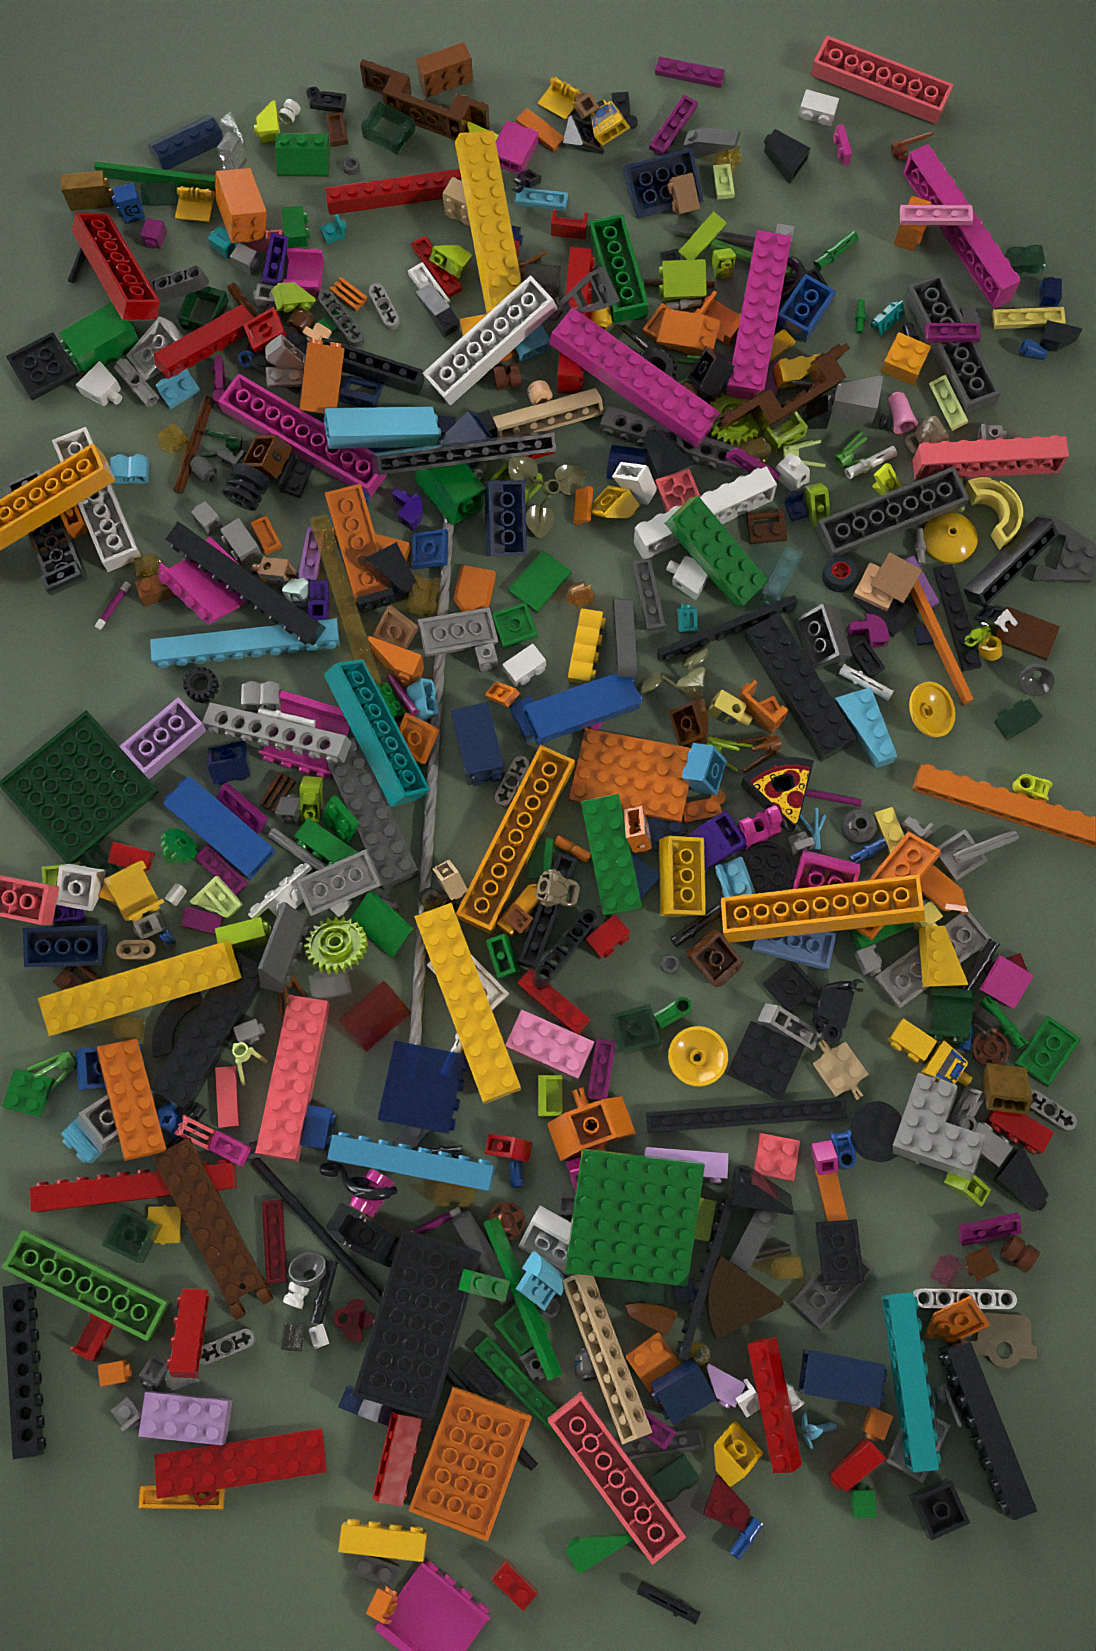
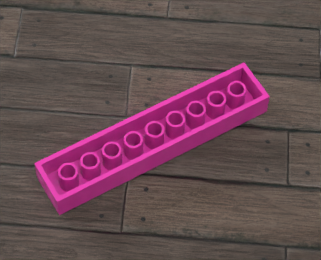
M928 144L910 152L903 175L919 198L932 202L931 205H971L966 201L963 192L957 188L954 179L949 176L944 164L939 161L935 151ZM974 211L972 225H937L992 308L995 309L1011 301L1021 281L1018 273L1014 272L1009 260L1004 257L1000 247L995 244L990 232L985 229L981 219L976 216Z
M760 230L756 232L732 364L735 367L733 374H730L726 396L750 400L755 394L765 389L792 236Z
M573 307L551 334L549 341L551 346L694 448L699 446L716 424L721 414L718 410Z
M239 373L218 400L222 412L261 435H278L293 447L291 453L313 464V466L347 486L361 483L363 491L370 494V499L388 475L373 473L371 454L374 452L367 448L329 449L323 422L299 410V408Z

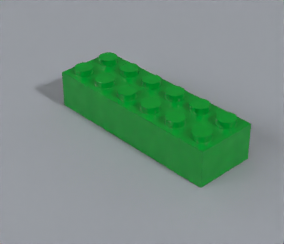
M619 214L590 220L589 236L598 268L605 267L620 300L609 306L612 310L613 324L647 317L649 304L624 215Z
M699 496L689 498L664 523L734 607L744 606L769 581Z
M614 794L581 801L603 915L609 917L614 914L619 915L643 910L631 847L626 839L624 813L620 795Z

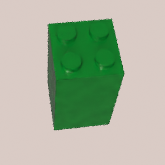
M112 302L59 332L62 337L60 342L70 360L72 359L79 373L83 371L85 375L99 361L104 366H107L129 353L139 341L130 321L121 319Z
M466 463L415 470L414 480L451 525L481 511L486 487Z

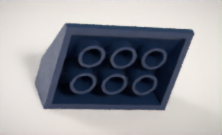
M692 148L638 161L622 167L625 184L637 219L673 210V196L668 190L669 180L673 177L693 173L699 203L704 201Z

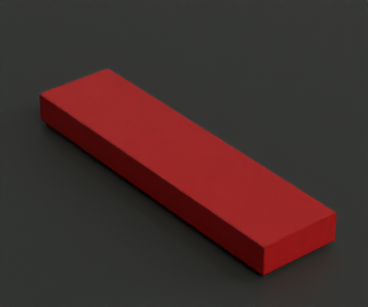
M426 235L411 243L414 252L448 298L463 290L462 285L454 275L429 260L434 246Z

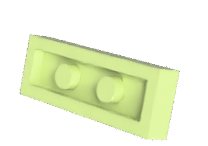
M946 375L930 382L929 385L951 430L953 431L969 423Z

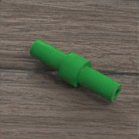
M859 299L857 312L855 313V321L857 322L856 333L862 334L863 325L866 320L865 300Z

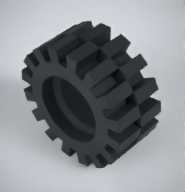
M201 666V669L195 667L196 670L194 671L190 669V674L186 673V679L183 678V688L189 698L197 703L198 701L204 703V700L209 702L210 697L214 699V694H218L217 688H219L218 679L209 668L206 669ZM198 679H206L208 686L206 689L198 691L194 688L195 682Z

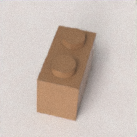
M693 173L671 178L668 183V190L673 196L672 209L676 212V215L699 210L700 205Z

